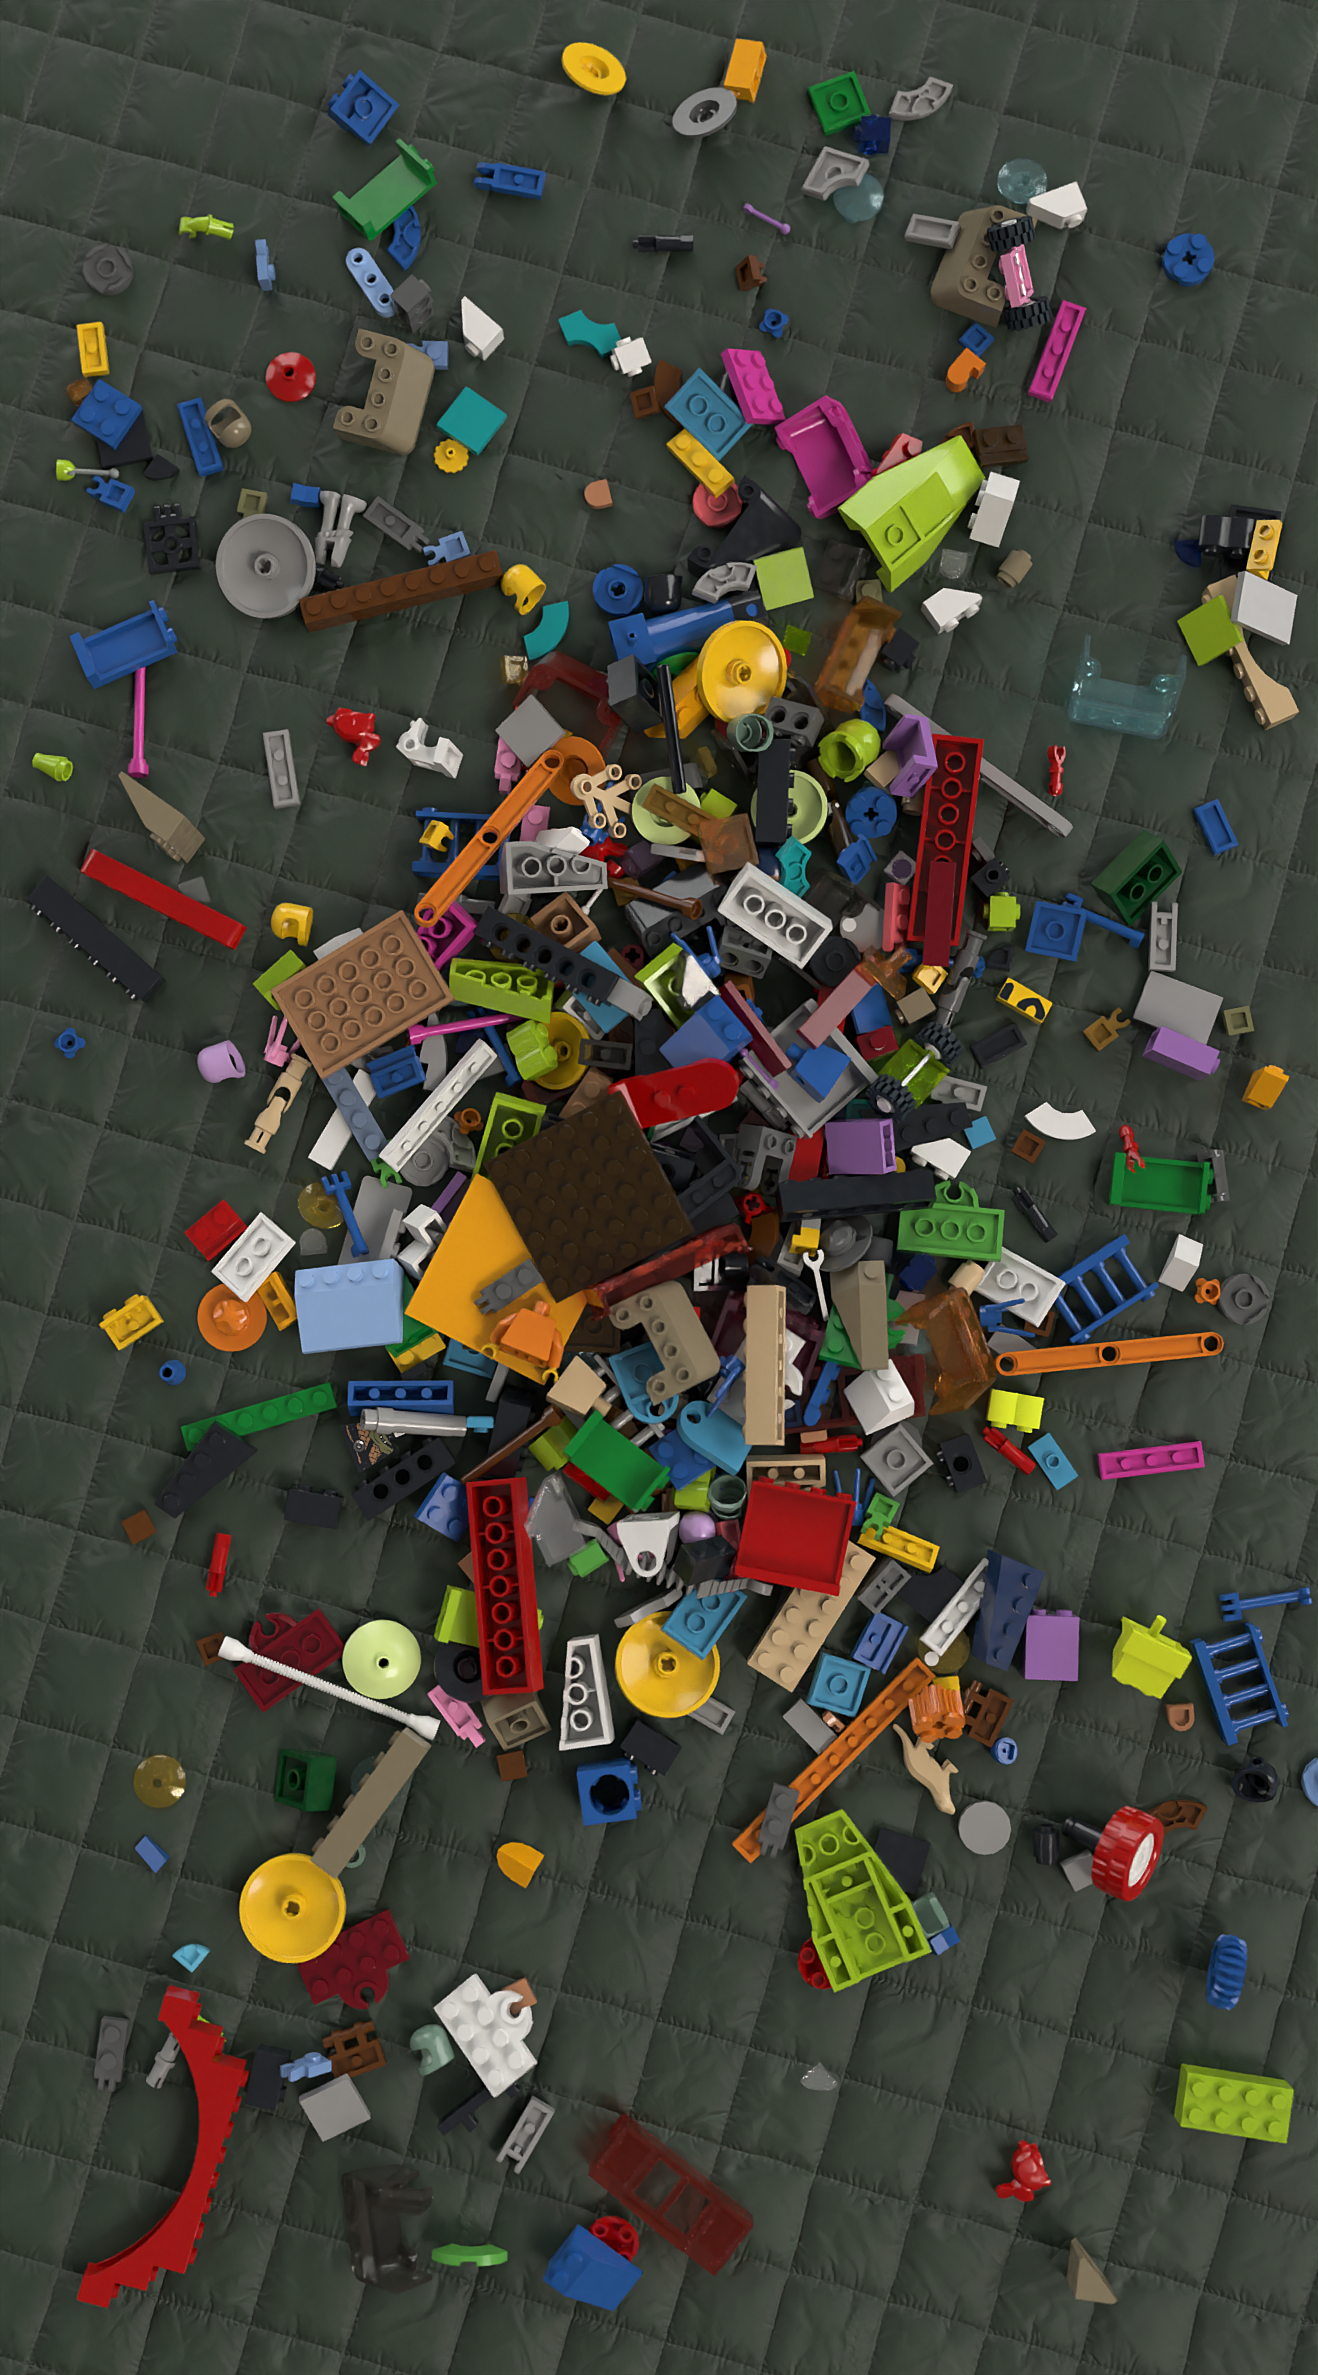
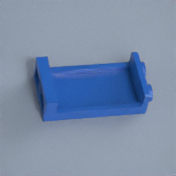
M152 600L149 602L151 610L83 639L79 632L70 636L86 678L94 689L178 652L174 644L178 639L172 627L167 628L165 622L169 621V618L163 606L158 608L155 601Z

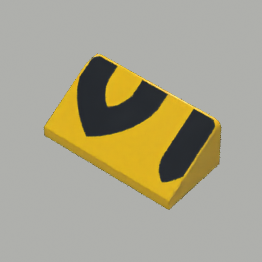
M1009 977L995 999L1038 1025L1043 1022L1053 1004Z

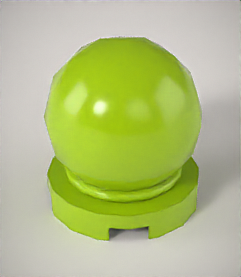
M857 718L841 723L834 732L829 733L819 743L818 747H820L821 755L818 757V760L823 770L830 777L834 778L837 776L845 779L844 782L854 780L866 767L876 760L880 752L881 739L877 729L867 721Z

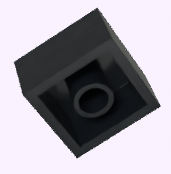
M634 654L608 665V677L606 678L609 688L608 705L613 712H616L622 718L625 725L630 726L636 733L663 723L658 679Z

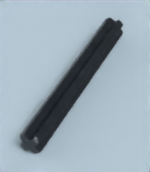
M668 664L658 665L656 672L672 789L674 794H682L687 789L671 671Z

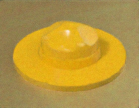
M573 43L564 50L562 55L563 68L567 75L582 88L601 95H612L618 93L623 88L626 80L625 71L619 61L606 50L589 43Z

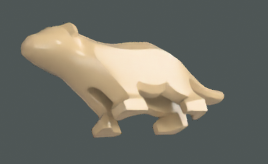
M894 1724L893 1729L899 1734L903 1743L904 1763L907 1772L929 1789L936 1807L941 1812L954 1814L955 1807L949 1792L950 1773H957V1768L948 1759H946L942 1766H939L936 1760L929 1756L927 1749L934 1747L932 1743L921 1742L919 1736L915 1746H913L905 1731L897 1724Z

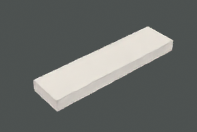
M359 1069L353 1079V1083L367 1107H369L376 1095V1090L370 1074ZM338 1107L308 1158L329 1170L333 1169L353 1134Z
M986 1558L981 1560L958 1592L920 1638L924 1644L939 1656L943 1655L979 1609L980 1597L983 1598L985 1582H983L984 1571H987L989 1562Z

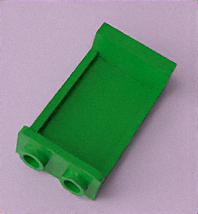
M1115 1152L1113 1154L1108 1206L1203 1215L1205 1210L1210 1209L1211 1194H1207V1186L1212 1184L1213 1169L1209 1168L1210 1162L1199 1163L1141 1157L1145 1162V1168L1143 1169L1138 1166V1161L1135 1160L1133 1169L1136 1172L1133 1173L1126 1166V1153Z

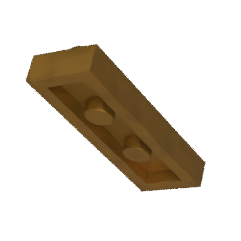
M655 783L642 804V808L707 844H710L722 823V820Z

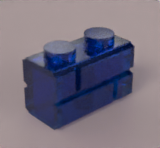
M925 1252L923 1254H916L905 1264L906 1267L902 1268L896 1275V1281L908 1291L918 1293L937 1272L936 1266H934L936 1261Z

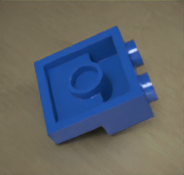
M359 70L355 76L351 73L342 84V87L345 88L340 96L335 93L327 104L330 108L327 115L346 132L350 130L369 147L399 104Z

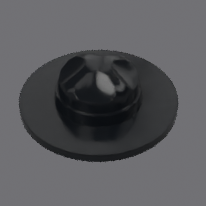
M453 1641L443 1642L434 1659V1673L441 1689L448 1696L460 1702L474 1703L489 1697L490 1695H483L479 1647Z

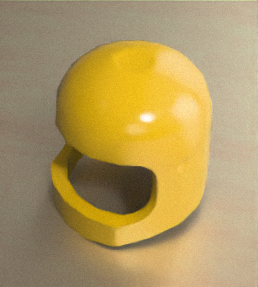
M517 564L508 569L503 575L501 589L506 596L516 593L517 602L515 603V609L521 615H525L540 600L546 590V584L528 566ZM528 597V603L523 606L524 600Z
M292 903L279 904L274 909L271 917L272 932L281 939L285 937L298 938V944L307 947L313 920V909Z

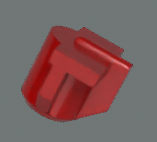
M750 1192L743 1198L739 1196L735 1198V1205L740 1213L739 1215L746 1217L745 1223L747 1225H752L751 1219L774 1211V1208L767 1206L763 1197L758 1193Z

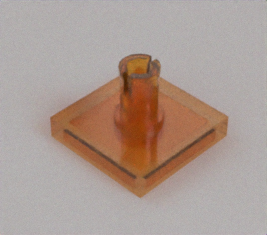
M747 813L702 822L696 825L708 875L740 869L747 862L753 866L759 864Z
M871 945L864 951L861 965L899 1001L905 995L907 979L898 970L913 957L909 951L905 952V947L900 946L889 959H886Z

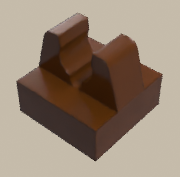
M748 255L735 267L740 291H749L767 281V277L760 274L764 264L759 262L755 255Z

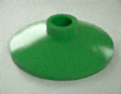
M685 652L668 657L653 667V675L657 676L656 667L658 665L668 664L671 677L675 679L700 653Z

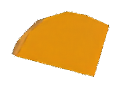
M515 1842L504 1844L498 1849L497 1853L498 1865L503 1873L524 1888L529 1884L535 1870L544 1857V1854L534 1848Z

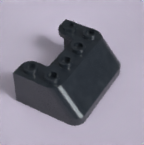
M697 861L650 889L682 900L688 897L701 900L702 912L696 920L684 917L678 909L641 897H636L629 901L623 909V917L649 963L675 942L671 937L672 933H675L680 939L715 917L723 930L725 926L744 931L742 927L718 912V908L729 887L713 865L708 862Z

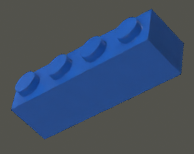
M453 1380L348 1382V1409L350 1417H361L363 1409L375 1410L376 1407L393 1408L396 1411L454 1415L455 1390Z

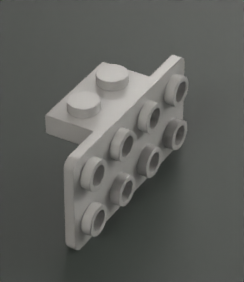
M371 1176L363 1178L353 1214L362 1237L368 1246L369 1254H360L359 1257L353 1258L351 1246L354 1242L348 1229L338 1265L397 1259L396 1256L399 1255L401 1244L398 1241L401 1233L404 1234L407 1228L403 1220L406 1218L413 1194L411 1188L387 1181L389 1187L384 1189L380 1179Z

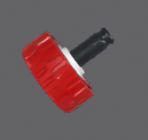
M1124 1806L1112 1816L1104 1831L1082 1820H1076L1073 1816H1068L1062 1825V1834L1066 1837L1070 1836L1072 1840L1095 1850L1091 1878L1096 1888L1120 1900L1132 1901L1142 1892L1152 1876L1160 1856L1164 1829L1162 1822L1154 1816L1134 1807Z

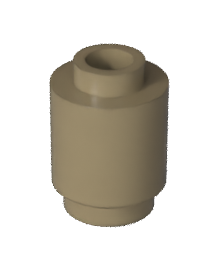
M1022 549L1018 551L1012 550L998 569L996 579L1005 587L1013 589L1015 585H1019L1032 567L1031 556Z

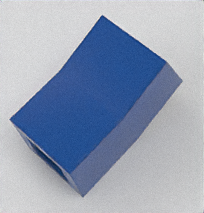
M294 483L290 503L320 509L321 502L319 497L321 489Z
M949 1923V1928L926 1939L932 1955H939L949 1947L960 1942L951 1923Z

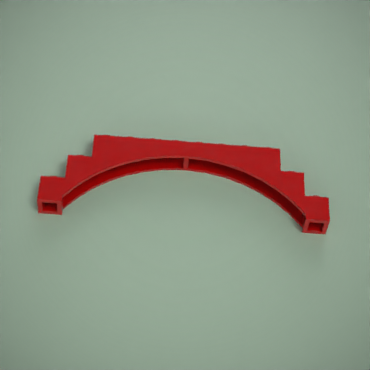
M169 1985L158 2020L165 2022L176 2037L187 2058L195 2082L200 2125L199 2141L193 2169L175 2203L147 2234L133 2245L97 2264L88 2263L77 2297L79 2301L108 2308L111 2298L117 2299L121 2285L146 2291L149 2281L155 2282L159 2267L185 2274L187 2265H193L198 2248L193 2247L195 2238L201 2239L205 2225L204 2222H200L202 2213L208 2214L212 2197H208L209 2189H215L220 2172L215 2171L217 2162L223 2163L227 2147L222 2146L225 2137L230 2138L234 2122L229 2120L232 2112L237 2113L242 2098L237 2095L239 2086L245 2087L249 2071L244 2070L247 2060L221 2053L226 2039L221 2037L223 2027L198 2020L202 2004L197 2003L200 1995L198 1992Z

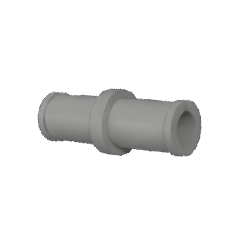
M172 2032L169 2033V2037L161 2052H158L155 2056L156 2062L146 2079V2082L152 2087H155L157 2083L156 2088H161L170 2068H173L176 2064L175 2058L181 2047Z

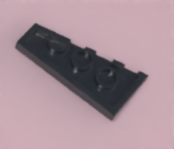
M966 1103L915 1106L901 1122H893L895 1152L973 1127ZM876 1109L859 1110L861 1119L882 1118L883 1116L882 1114H876Z
M214 1420L156 1499L154 1505L173 1518H177L254 1455L258 1449Z

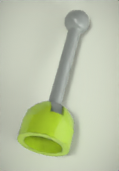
M59 459L56 464L57 480L61 481L71 480L75 474L105 475L113 479L119 476V471L115 468L110 469V471L77 469L70 461Z

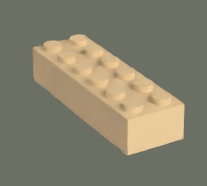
M848 1540L840 1581L839 1597L792 1587L746 1660L747 1664L790 1692H793L876 1558Z

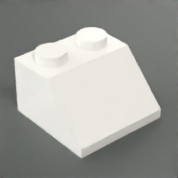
M891 1359L888 1360V1370L864 1371L844 1389V1394L866 1435L914 1415V1400Z

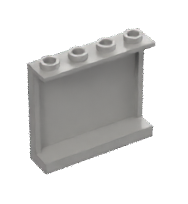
M812 998L804 1002L770 1032V1035L784 1054L792 1042L804 1050L809 1046L796 1031L818 1007ZM837 1027L822 1044L852 1059L821 1103L816 1102L790 1076V1072L796 1065L791 1059L789 1061L792 1063V1066L773 1078L754 1051L751 1049L748 1052L749 1056L770 1079L778 1082L779 1086L776 1090L770 1086L746 1056L738 1060L741 1064V1072L748 1079L752 1078L758 1084L756 1087L758 1092L765 1099L770 1098L775 1104L773 1107L775 1112L782 1119L787 1118L792 1124L790 1129L800 1139L802 1137L804 1140L812 1138L814 1132L867 1085L872 1084L878 1078V1075Z

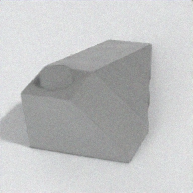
M532 841L504 842L499 865L501 894L513 895L608 889L607 864L605 862Z

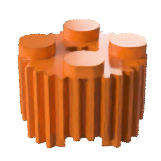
M931 1684L930 1686L926 1685L920 1695L917 1694L916 1697L908 1699L913 1730L917 1736L920 1735L921 1742L932 1743L938 1738L943 1739L944 1737L956 1739L962 1735V1728H964L966 1723L959 1690H945L942 1685Z

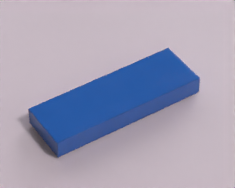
M199 397L177 404L199 476L204 477L223 471L224 467L214 435L204 421L206 410L202 398Z

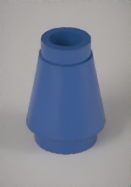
M169 1360L162 1365L159 1375L166 1384L178 1385L184 1380L186 1369L180 1361ZM168 1368H170V1369L172 1370V1375H171L169 1378H168V1376H167V1375H168V1372H167V1369H168Z

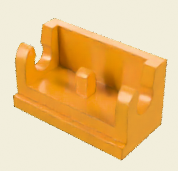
M736 39L724 82V88L731 90L736 99L749 100V102L755 101L767 57L763 42Z
M275 1271L264 1280L256 1291L273 1317L278 1329L282 1331L297 1322L298 1317L295 1298L280 1272Z

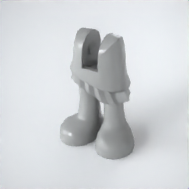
M321 491L319 499L324 504V516L321 532H318L315 538V562L324 564L328 549L333 550L331 566L340 568L348 546L352 541L350 536L354 533L349 530L354 513H362L366 509V502L343 494L342 497L336 492ZM341 504V512L337 530L333 531L336 512Z

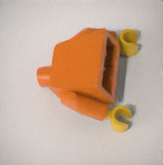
M537 1301L533 1311L522 1308L519 1313H511L499 1321L489 1338L490 1342L482 1347L481 1354L486 1351L487 1347L493 1349V1356L490 1359H493L500 1350L544 1368L543 1381H545L547 1373H554L553 1383H556L558 1380L556 1368L560 1366L564 1348L561 1333L555 1328L556 1321L548 1318L551 1305L544 1301Z

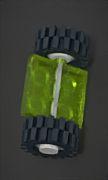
M935 1022L927 1023L914 1037V1040L909 1039L878 1073V1078L865 1093L867 1102L871 1103L870 1107L877 1110L876 1114H882V1118H892V1122L899 1123L914 1107L918 1109L950 1072L949 1068L962 1054L961 1050L963 1049L959 1045L961 1043L960 1040L955 1039L956 1035L948 1032L949 1028H943L940 1023L937 1025Z

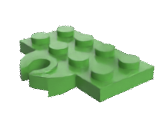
M950 1180L938 1185L936 1184L937 1199L932 1209L900 1211L896 1252L990 1262L1001 1261L1005 1210L979 1208L978 1196L974 1188H970L961 1181L958 1185L961 1197L957 1200L950 1199L946 1194L951 1185Z

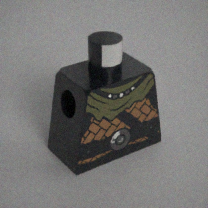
M360 1422L340 1427L358 1473L368 1470L395 1453L397 1447L394 1440L407 1436L406 1433L377 1434L372 1430H361Z

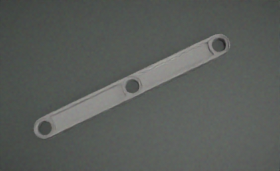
M891 694L883 704L885 709L898 720L904 714L926 717L895 694ZM928 718L931 736L932 734L951 735ZM982 758L980 768L981 781L1058 837L1063 839L1067 837L1073 829L1072 824Z

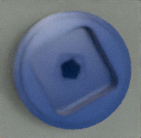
M1000 1737L995 1739L990 1752L996 1763L1011 1764L1017 1757L1018 1749L1012 1739Z

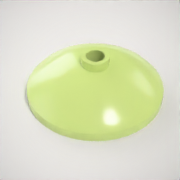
M790 770V773H795L794 788H789V798H793L795 813L792 816H788L787 824H792V836L800 843L805 844L812 840L825 824L828 812L827 799L822 787L813 777L801 771ZM757 789L751 801V817L755 827Z
M375 1620L362 1625L349 1637L344 1647L342 1665L347 1680L356 1691L370 1698L386 1699L404 1692L414 1682L421 1665V1652L416 1638L405 1626L391 1620ZM382 1658L388 1659V1664L384 1667L379 1666V1661Z

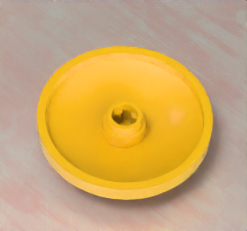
M737 620L719 627L707 639L698 659L696 676L698 691L707 710L718 720L729 724L734 717L741 714H759L764 717L772 696L782 697L787 678V662L780 641L769 628L754 621Z
M672 1611L652 1613L633 1624L623 1635L615 1656L616 1678L622 1693L628 1701L648 1715L667 1719L687 1715L702 1706L714 1691L720 1672V1659L716 1644H714L705 1659L701 1661L660 1630Z
M299 1853L276 1856L255 1870L242 1891L239 1914L244 1933L250 1943L260 1953L275 1961L299 1963L315 1958L334 1942L342 1929L346 1914V1899L341 1882L338 1877L334 1879L310 1861L312 1856Z

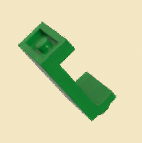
M404 1274L402 1343L385 1345L394 1358H397L439 1332L404 1314L415 1293V1286L406 1274Z

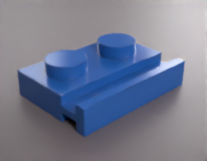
M861 833L857 835L859 840L856 843L852 842L848 848H844L836 861L847 883L853 887H856L870 870L869 864L872 860L874 862L878 860L868 838Z
M414 1045L407 1046L366 1064L370 1069V1076L378 1099H383L427 1080L419 1057L416 1056Z
M872 1612L850 1656L885 1674L909 1627L881 1612L877 1615Z

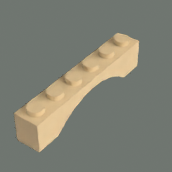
M1235 574L1207 586L1202 593V604L1204 605L1218 595H1223L1232 613L1237 585ZM1237 625L1243 637V629L1241 626ZM1245 640L1225 652L1227 656H1231L1234 663V673L1238 679L1242 680L1245 686V696L1249 702L1252 701L1256 710V720L1260 725H1263L1265 730L1295 717L1299 710L1289 689L1276 683L1259 668L1249 653Z

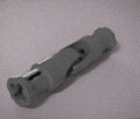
M969 929L965 931L966 937L961 949L957 950L951 970L937 1002V1012L934 1020L931 1021L935 1022L936 1025L938 1023L942 1024L943 1028H949L948 1032L951 1031L952 1020L955 1013H958L971 977L979 961L978 953L982 943L987 938V936Z

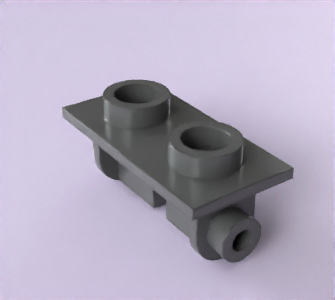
M1216 1149L1198 1152V1162H1210L1209 1168L1213 1169L1212 1184L1207 1186V1194H1211V1203L1230 1201L1223 1150Z

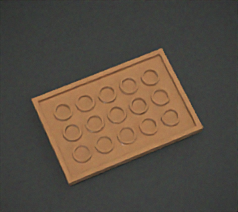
M403 910L395 913L270 990L323 1080L456 1000Z

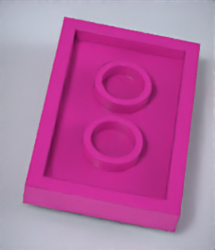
M728 348L723 351L721 357L746 423L779 425L786 419L782 411L783 408L776 395L774 383L769 376L765 366V359L761 352Z

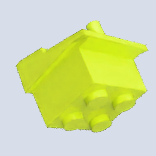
M1157 1615L1149 1629L1123 1616L1121 1619L1122 1633L1113 1649L1112 1676L1122 1684H1129L1138 1688L1147 1696H1155L1161 1699L1174 1678H1181L1192 1660V1656L1187 1649L1182 1648L1180 1643L1159 1634L1166 1623L1164 1617Z

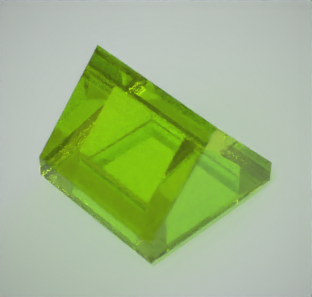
M788 625L782 647L805 656L812 633Z

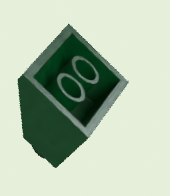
M1143 829L1091 885L1100 900L1122 921L1131 926L1150 906L1151 902H1154L1178 878L1182 870L1165 841Z

